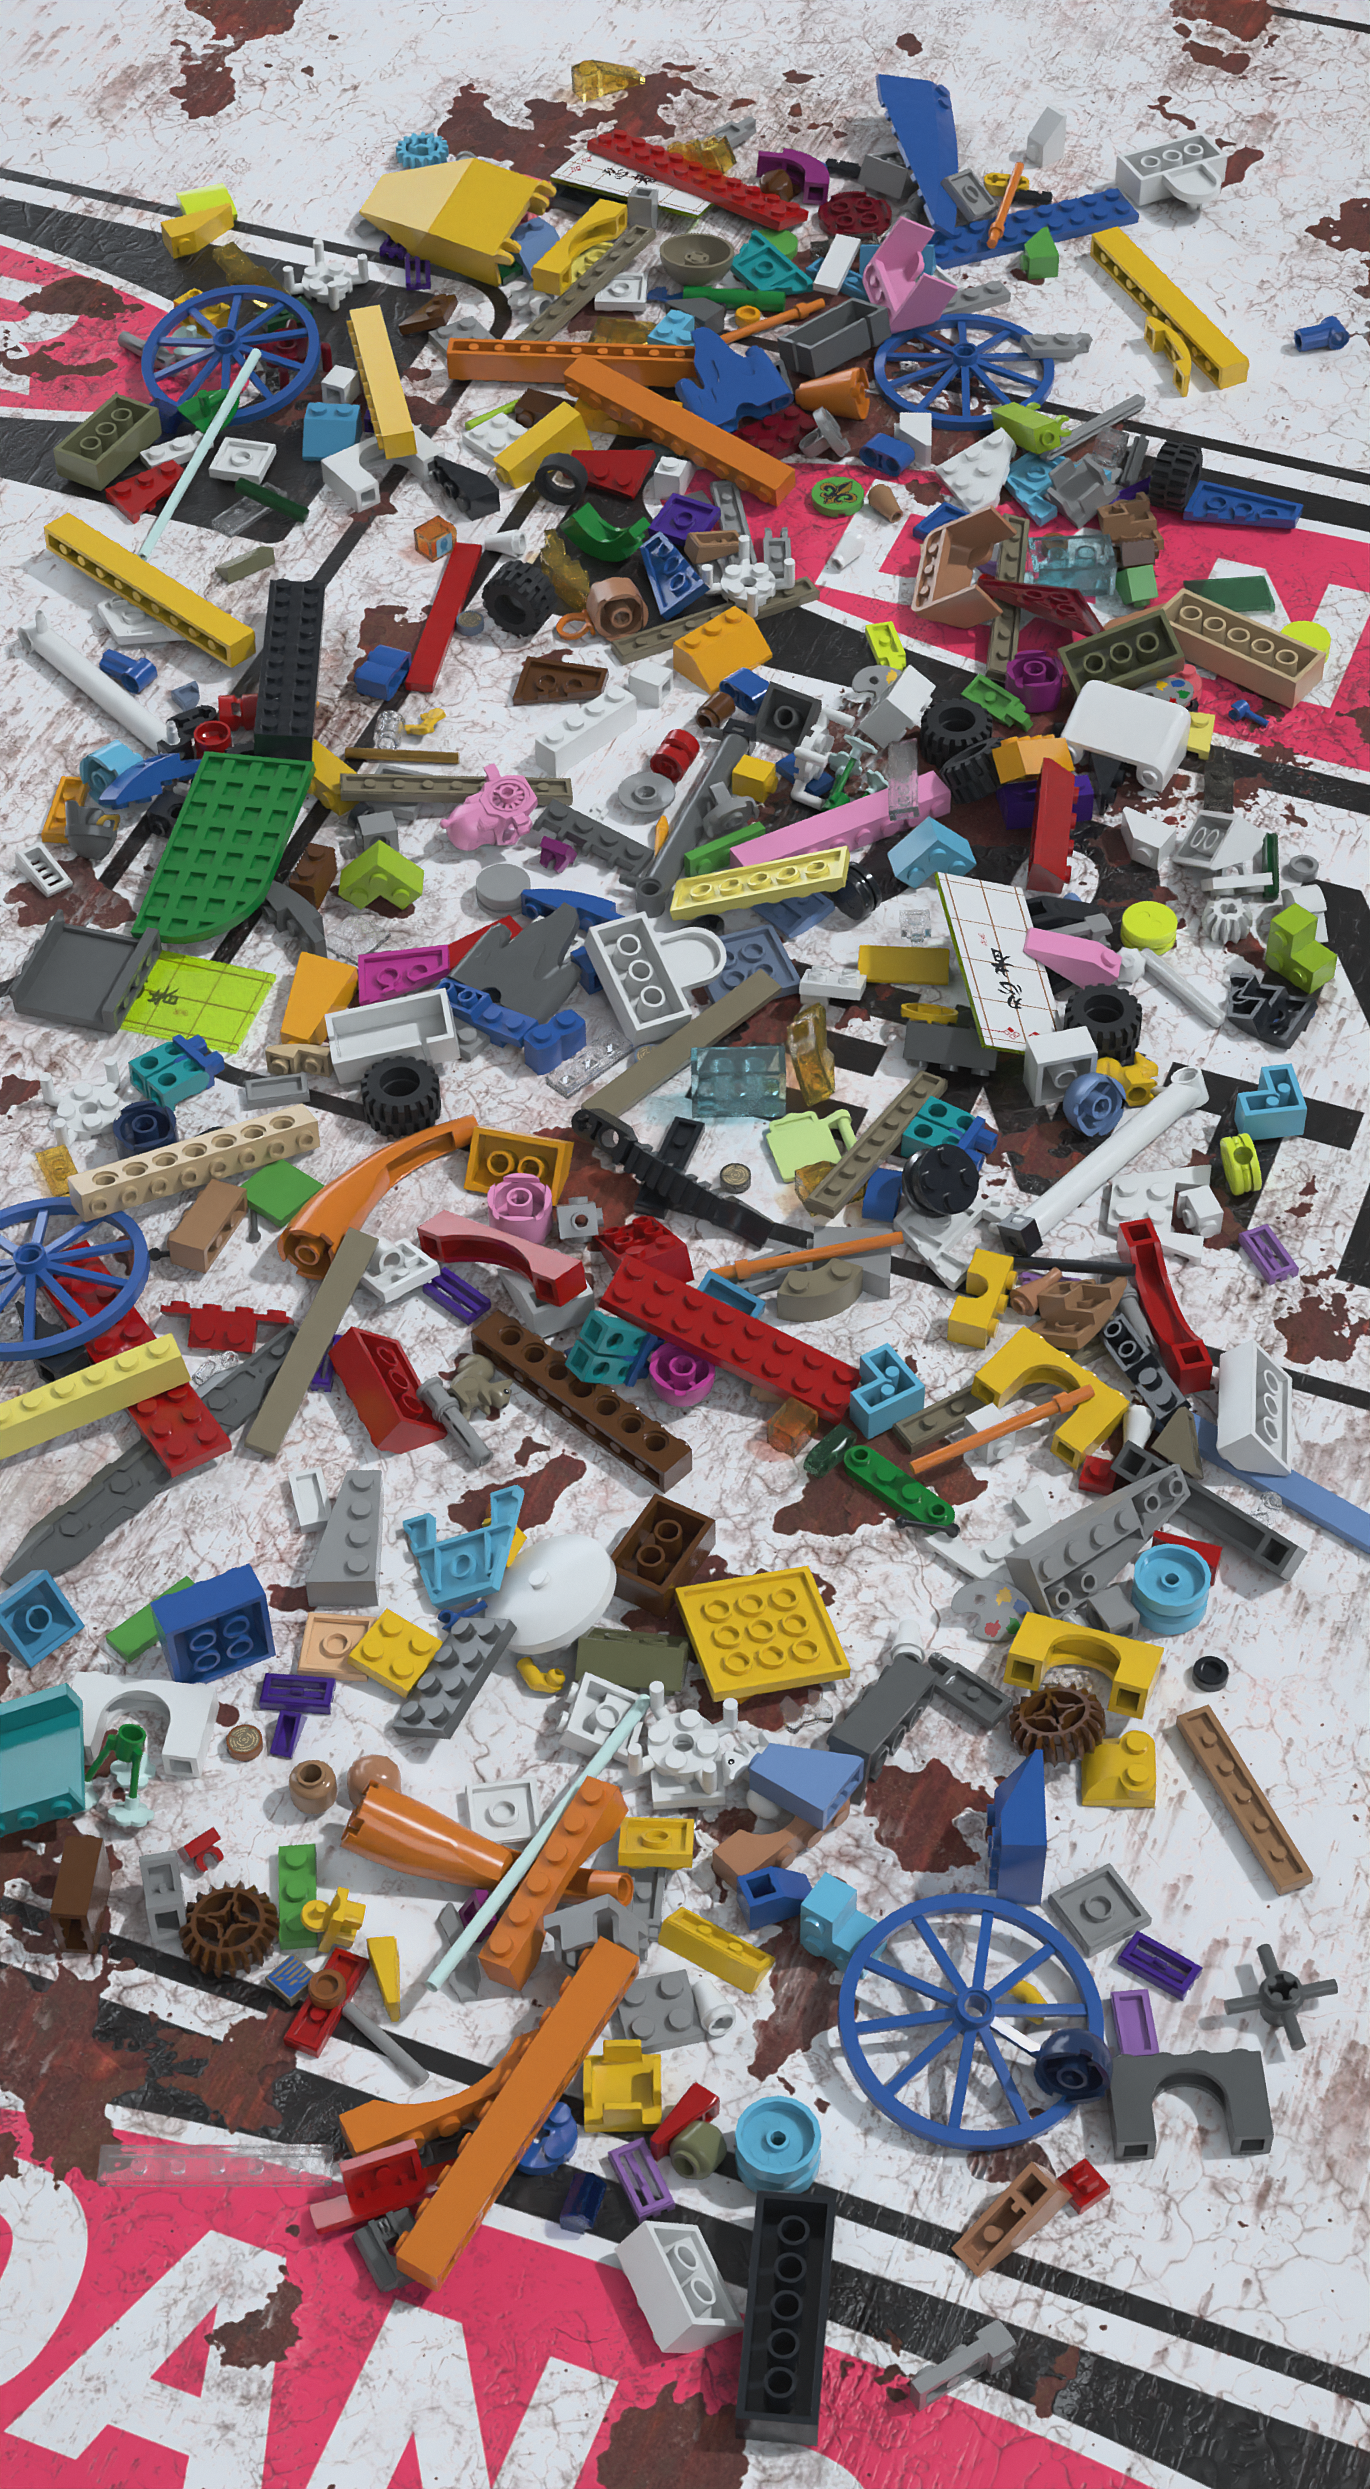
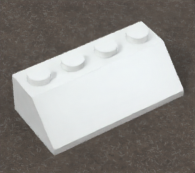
M1251 1339L1220 1355V1370L1218 1371L1219 1394L1217 1396L1219 1402L1217 1418L1218 1441L1216 1442V1448L1219 1455L1223 1459L1228 1460L1237 1470L1287 1476L1291 1474L1292 1378L1254 1339Z

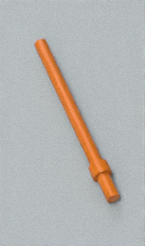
M1017 162L1014 165L995 222L990 225L987 241L989 248H995L998 240L1004 234V223L1024 169V164L1021 162Z
M822 298L807 304L802 302L794 305L791 310L720 335V337L726 344L793 319H804L810 313L825 308V302Z
M902 1231L749 1262L747 1259L734 1261V1265L709 1270L725 1279L737 1277L738 1280L751 1278V1274L900 1245L904 1244Z
M1088 1384L1068 1394L1065 1391L1052 1396L1051 1401L909 1462L910 1470L914 1475L1053 1414L1062 1415L1073 1410L1074 1405L1095 1397L1094 1390Z

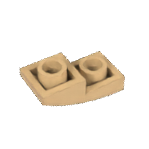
M282 1044L268 1046L265 1050L268 1072L278 1076L304 1071L313 1075L330 1078L334 1071L329 1047L311 1044Z

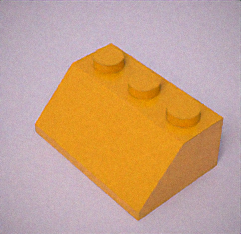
M736 606L731 607L673 642V669L710 695L720 690L719 683L741 667L752 671L772 658V652L754 619Z
M474 1126L464 1189L488 1193L494 1183L496 1186L503 1182V1177L514 1173H527L538 1177L545 1186L546 1184L548 1185L552 1194V1206H555L558 1203L569 1174L574 1142L489 1126Z

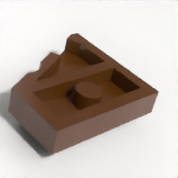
M439 294L433 297L432 300L399 324L398 327L401 334L406 335L446 326L458 305L456 295L446 296V294Z

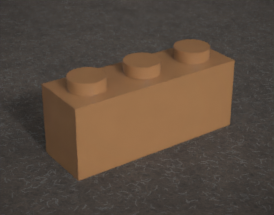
M211 1179L206 1188L200 1190L194 1205L190 1210L185 1211L177 1229L171 1231L168 1236L167 1248L170 1250L171 1264L207 1273L248 1213L246 1188Z

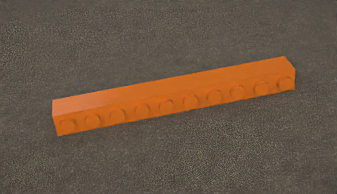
M449 338L446 354L448 379H458L461 381H520L565 384L563 373L583 353L644 387L662 386L670 388L675 387L676 383L681 379L697 378L694 366L695 347Z
M583 353L563 373L565 390L572 397L580 398L592 408L600 409L609 414L612 419L620 420L629 425L634 431L641 432L649 436L654 442L669 447L676 454L689 458L699 467L709 469L719 478L735 483L738 488L743 491H749L763 502H769L778 507L796 486L794 468Z
M602 1936L598 1938L597 1943L593 1947L587 1946L578 1961L579 1970L574 1977L569 1975L563 1982L558 1996L561 1998L555 2007L549 2006L543 2013L538 2025L541 2029L534 2039L529 2037L523 2044L518 2056L521 2060L514 2071L508 2069L502 2077L498 2087L500 2093L495 2101H487L478 2117L480 2124L474 2134L468 2132L461 2141L457 2150V2154H459L458 2159L452 2167L447 2165L441 2172L436 2186L439 2188L433 2198H425L421 2203L415 2219L418 2220L410 2233L404 2231L398 2239L394 2248L397 2270L431 2290L439 2292L580 2068L583 2059L590 2052L639 1974L640 1957Z

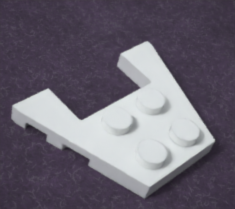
M166 568L160 570L171 577ZM117 594L98 604L99 615L118 645L187 640Z
M1212 1165L1113 1176L1107 1232L1118 1236L1119 1223L1150 1218L1161 1242L1163 1254L1171 1257L1178 1254L1188 1258L1190 1264L1201 1266L1204 1236L1170 1232L1175 1191L1182 1192L1210 1185Z
M990 1196L986 1200L976 1197L972 1205L961 1213L931 1219L921 1216L908 1204L894 1218L893 1228L897 1232L902 1231L903 1239L948 1288L955 1291L967 1278V1270L970 1264L949 1253V1251L982 1218L997 1223L1005 1219L1010 1213L1021 1214L1028 1207L1016 1203L1015 1207L1001 1204V1199Z
M1036 1485L1012 1497V1506L1026 1525L972 1551L966 1546L959 1535L956 1538H950L944 1532H937L925 1538V1548L932 1554L937 1552L947 1559V1564L955 1570L961 1569L974 1578L973 1582L991 1580L1005 1583L1015 1588L1004 1556L1053 1526L1041 1487Z

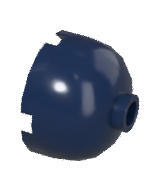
M1065 2028L1054 2032L1042 2043L1033 2074L1036 2084L1049 2096L1053 2097V2092H1056L1059 2095H1067L1064 2100L1066 2103L1090 2104L1101 2100L1105 2096V2090L1110 2088L1113 2061L1107 2045L1100 2037L1087 2030Z

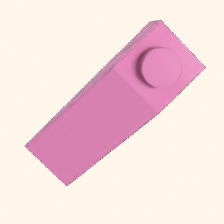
M1033 927L1027 930L1023 952L1082 989L1091 984L1098 986V983H1105V986H1109L1118 979L1122 957L1101 943Z

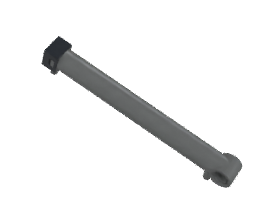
M729 718L723 729L704 727L703 734L705 736L721 740V743L644 878L623 874L619 877L620 884L635 889L637 913L645 911L650 919L657 918L664 913L665 901L684 868V853L694 850L704 832L702 826L703 818L715 808L708 787L723 781L728 789L732 782V771L743 755L751 756L756 747V724Z

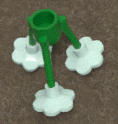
M844 735L843 738L853 748L850 754L840 751L838 754L831 753L828 757L830 768L836 772V779L828 799L821 808L822 813L850 802V798L841 791L848 777L858 776L862 773L860 758L863 752L877 754L878 750L873 745L855 736ZM868 770L866 776L869 787L860 798L889 788L891 785L878 771Z
M124 1724L119 1727L117 1735H108L104 1748L85 1774L84 1811L87 1812L99 1802L98 1794L93 1791L92 1778L111 1750H114L118 1760L111 1764L110 1773L117 1777V1785L122 1788L130 1787L129 1793L126 1794L125 1802H118L115 1804V1807L108 1809V1817L114 1819L115 1823L119 1826L132 1825L143 1827L147 1825V1821L154 1819V1811L147 1809L145 1804L139 1803L140 1796L137 1794V1790L145 1788L148 1785V1780L154 1778L156 1774V1767L150 1763V1757L142 1751L147 1735L140 1726Z

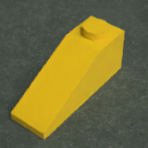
M230 203L160 222L163 244L174 259L198 252L234 227Z

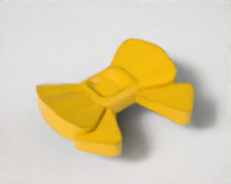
M431 709L428 713L420 715L423 720L421 724L405 725V730L407 734L412 733L414 735L432 733L435 731L433 726L438 721L444 719L446 714L443 709Z

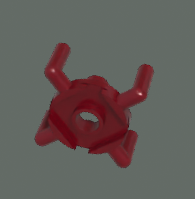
M289 319L286 323V328L277 329L275 332L297 329L296 321ZM309 337L250 345V347L304 364L309 348ZM321 342V358L324 372H330L333 369L330 344ZM266 362V365L270 368L278 367L281 391L290 383L289 369Z

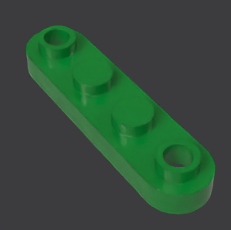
M857 1445L846 1451L844 1455L845 1473L908 1520L948 1526L950 1523L955 1522V1511L950 1504L870 1447ZM922 1529L923 1531H925L926 1533H928V1534H930V1535H933V1534H935V1533L938 1532V1531H932V1530Z

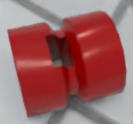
M258 693L243 694L240 699H237L235 695L218 696L219 720L227 724L231 732H237L240 727H243L245 731H254ZM240 710L241 716L234 715V712Z
M207 721L196 727L194 741L197 759H202L205 751L225 753L224 750L228 747L233 748L231 730L227 724L221 721Z
M673 729L669 731L650 759L652 772L667 777L672 783L681 781L700 752V745L697 739L685 730Z

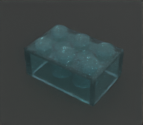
M1110 534L1028 537L1026 565L1030 584L1079 589L1083 596L1115 594L1117 568Z
M785 1046L691 1048L692 1118L785 1116Z

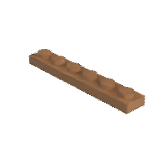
M1208 1704L1178 1715L1176 1719L1178 1729L1279 1896L1311 1884L1314 1876L1210 1705Z

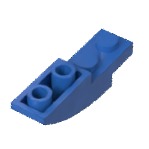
M162 753L140 761L125 770L105 789L98 799L99 805H111L112 810L128 808L131 801H134L135 804L151 802V796L163 794L162 786L173 784L172 779L178 778V781L194 779V773L197 772L202 759L180 760L179 753Z
M525 889L521 892L522 915L532 920H535L538 916L548 917L563 902L576 908L580 922L579 929L587 933L589 927L625 917L616 913L615 902L586 893L560 889Z
M447 977L433 989L446 988L453 1016L489 1035L490 1043L498 1047L504 1048L507 1044H511L522 1049L524 1047L523 1038L525 1034L532 1028L539 1026L537 1019L495 1004L488 993Z

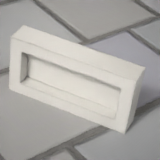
M321 1466L288 1473L301 1534L325 1529L332 1509Z

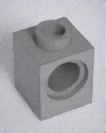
M392 810L358 816L359 829H354L357 847L362 846L365 852L378 840H381L397 852L400 851L398 829Z
M1119 1585L1107 1590H1098L1087 1601L1086 1620L1093 1629L1130 1639L1138 1635L1140 1614Z

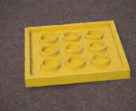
M808 1565L675 1588L674 1598L713 1702L724 1701L727 1698L735 1699L850 1678V1665Z

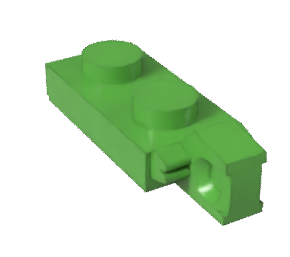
M980 673L961 693L963 699L981 704V708H986L989 711V715L1002 725L1010 728L1014 724L1025 732L1033 725L1030 715L1024 712L1026 708L1019 698Z

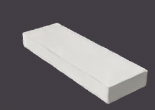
M836 234L813 282V290L833 295L838 294L860 248L861 239Z

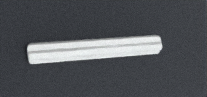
M1144 948L1142 951H1139L1140 955L1146 959L1144 968L1212 1027L1218 1028L1224 1024L1226 1014L1151 949Z

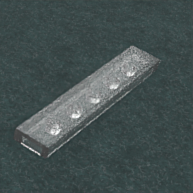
M917 738L888 743L890 821L920 816Z
M334 2144L101 2145L97 2183L99 2187H332L335 2148Z

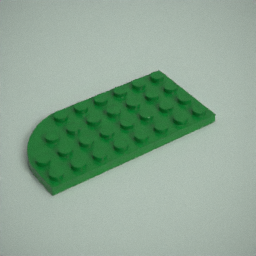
M205 751L131 930L132 936L141 939L147 927L159 929L161 943H195L218 936L248 918L260 906L269 892L315 774L316 767L314 762Z

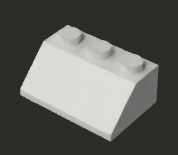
M1200 809L1172 861L1176 864L1213 871L1248 861L1261 850L1263 846L1262 840L1266 832L1239 815Z
M644 2221L615 2248L621 2262L622 2271L633 2288L638 2306L644 2312L653 2332L654 2341L660 2347L661 2352L689 2354L739 2333L744 2329V2322L697 2225Z

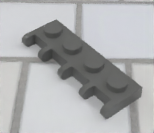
M555 799L551 801L537 818L532 828L539 832L544 827L557 834L555 840L563 842L567 839L581 846L582 855L588 856L592 852L608 860L606 863L607 868L612 870L615 865H618L631 872L630 875L635 877L640 876L654 856V850Z

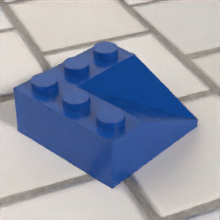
M250 1563L238 1568H231L221 1575L206 1581L196 1582L191 1587L173 1594L164 1595L150 1603L156 1632L172 1681L208 1684L276 1656L266 1593Z
M1035 1749L995 1789L993 1804H987L986 1808L987 1826H993L992 1835H988L987 1853L988 1858H990L988 1872L989 1890H996V1898L1016 1905H1041L1047 1852L1043 1750Z

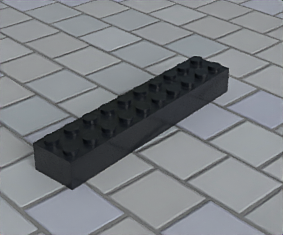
M284 578L270 580L254 729V756L312 761L325 613V583H319L314 580H307L305 582L290 581Z

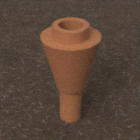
M1054 1267L1042 1278L1010 1292L1012 1308L1020 1315L1033 1316L1039 1307L1037 1294L1063 1277L1062 1272Z

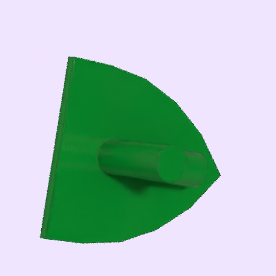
M230 389L208 392L200 390L196 396L185 401L176 409L205 435ZM240 394L219 432L229 425L236 415L240 403Z

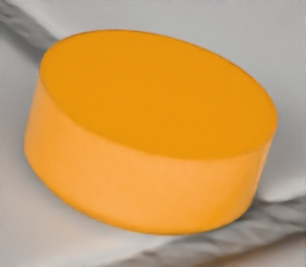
M742 306L735 312V323L741 328L760 321V311L753 306Z

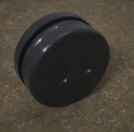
M852 861L849 862L845 887L829 892L836 907L853 920L865 918L870 912L877 909L882 901L881 891L874 877L862 865Z

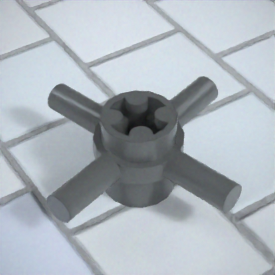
M1270 1944L1260 1945L1256 1950L1266 1979L1261 1983L1258 1994L1224 2000L1225 2012L1227 2015L1259 2009L1260 2015L1268 2024L1284 2027L1293 2051L1301 2050L1306 2046L1296 2015L1301 2011L1304 2000L1338 1994L1337 1982L1335 1979L1301 1985L1298 1977L1294 1974L1279 1970Z

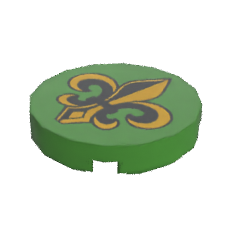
M846 477L825 478L816 483L812 488L811 500L815 510L823 515L838 517V514L845 513V516H851L864 505V489L861 484Z

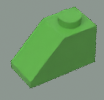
M1048 227L1041 228L1024 244V254L1020 255V268L1022 271L1025 270L1028 280L1058 277L1059 253Z
M1153 564L1128 568L1111 575L1112 583L1124 605L1134 603V608L1151 605L1150 600L1159 597Z

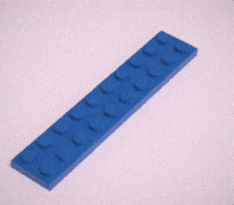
M1118 188L1108 189L1103 192L1086 194L1082 197L1062 200L1061 202L1008 214L1004 223V234L993 249L987 246L990 225L995 222L996 216L991 219L974 221L970 224L955 227L952 239L937 231L927 244H934L936 265L945 270L1024 251V244L1043 227H1048L1054 243L1117 226L1123 227L1138 223L1139 214Z

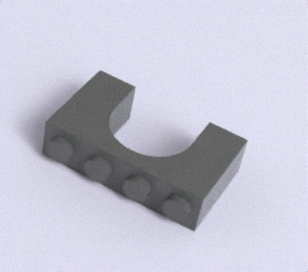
M1239 2048L1220 2053L1198 2050L1191 2054L1172 2055L1168 2052H1159L1152 2056L1134 2057L1131 2054H1120L1112 2058L1113 2074L1110 2088L1106 2089L1115 2161L1154 2159L1157 2138L1152 2104L1162 2093L1177 2087H1192L1202 2090L1219 2103L1226 2118L1231 2155L1270 2153L1274 2131L1261 2051H1248L1247 2049Z

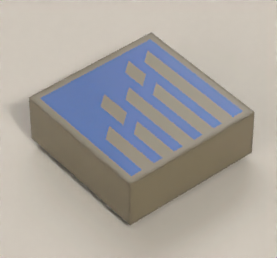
M291 1954L265 1977V1981L276 1994L292 2007L309 1992L308 1983L315 1973L294 1954Z

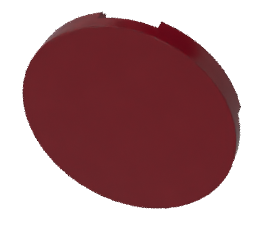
M861 191L835 194L831 196V200L821 205L818 209V224L820 228L833 238L836 237V234L861 239V241L871 240L884 234L890 228L892 222V210L889 204L882 198L878 200L867 196L866 192Z

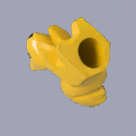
M1135 1052L1134 1065L1122 1067L1119 1061L1109 1057L1097 1060L1096 1073L1108 1075L1120 1082L1126 1093L1125 1101L1130 1107L1147 1105L1155 1098L1150 1093V1089L1157 1086V1081L1150 1078L1158 1076L1159 1067L1152 1060L1142 1056L1139 1052Z

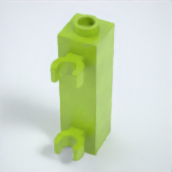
M1012 402L991 410L995 431L1002 427L1016 445L1037 455L1060 447L1059 436L1068 437L1072 434L1070 429L1065 428L1061 430V425L1069 421V417L1058 415L1052 419L1034 411L1041 408V405L1036 402L1029 403L1026 407Z

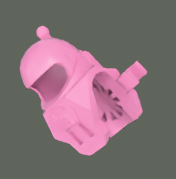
M494 763L483 767L487 776H485L486 783H484L481 790L472 796L466 797L462 805L456 807L447 819H442L439 823L441 828L446 829L450 842L460 850L471 851L476 850L483 844L494 846L515 845L520 836L530 833L533 823L529 815L537 807L538 799L523 775H505L501 777Z

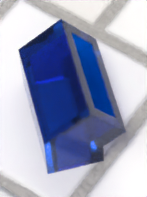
M159 398L154 399L148 405L158 408L161 430L176 434L178 426L183 423L182 415L176 409L177 406Z
M593 2172L574 2174L560 2215L561 2229L582 2235L585 2234L586 2229H593L607 2188V2184Z

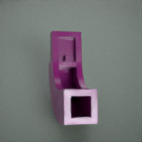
M783 148V153L758 151L756 177L761 178L764 173L771 170L784 169L791 182L801 188L803 203L824 205L827 202L830 175L825 165L818 159L807 153Z

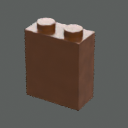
M89 1834L66 1836L50 1908V1917L60 1952L97 1954L113 1878L103 1838Z

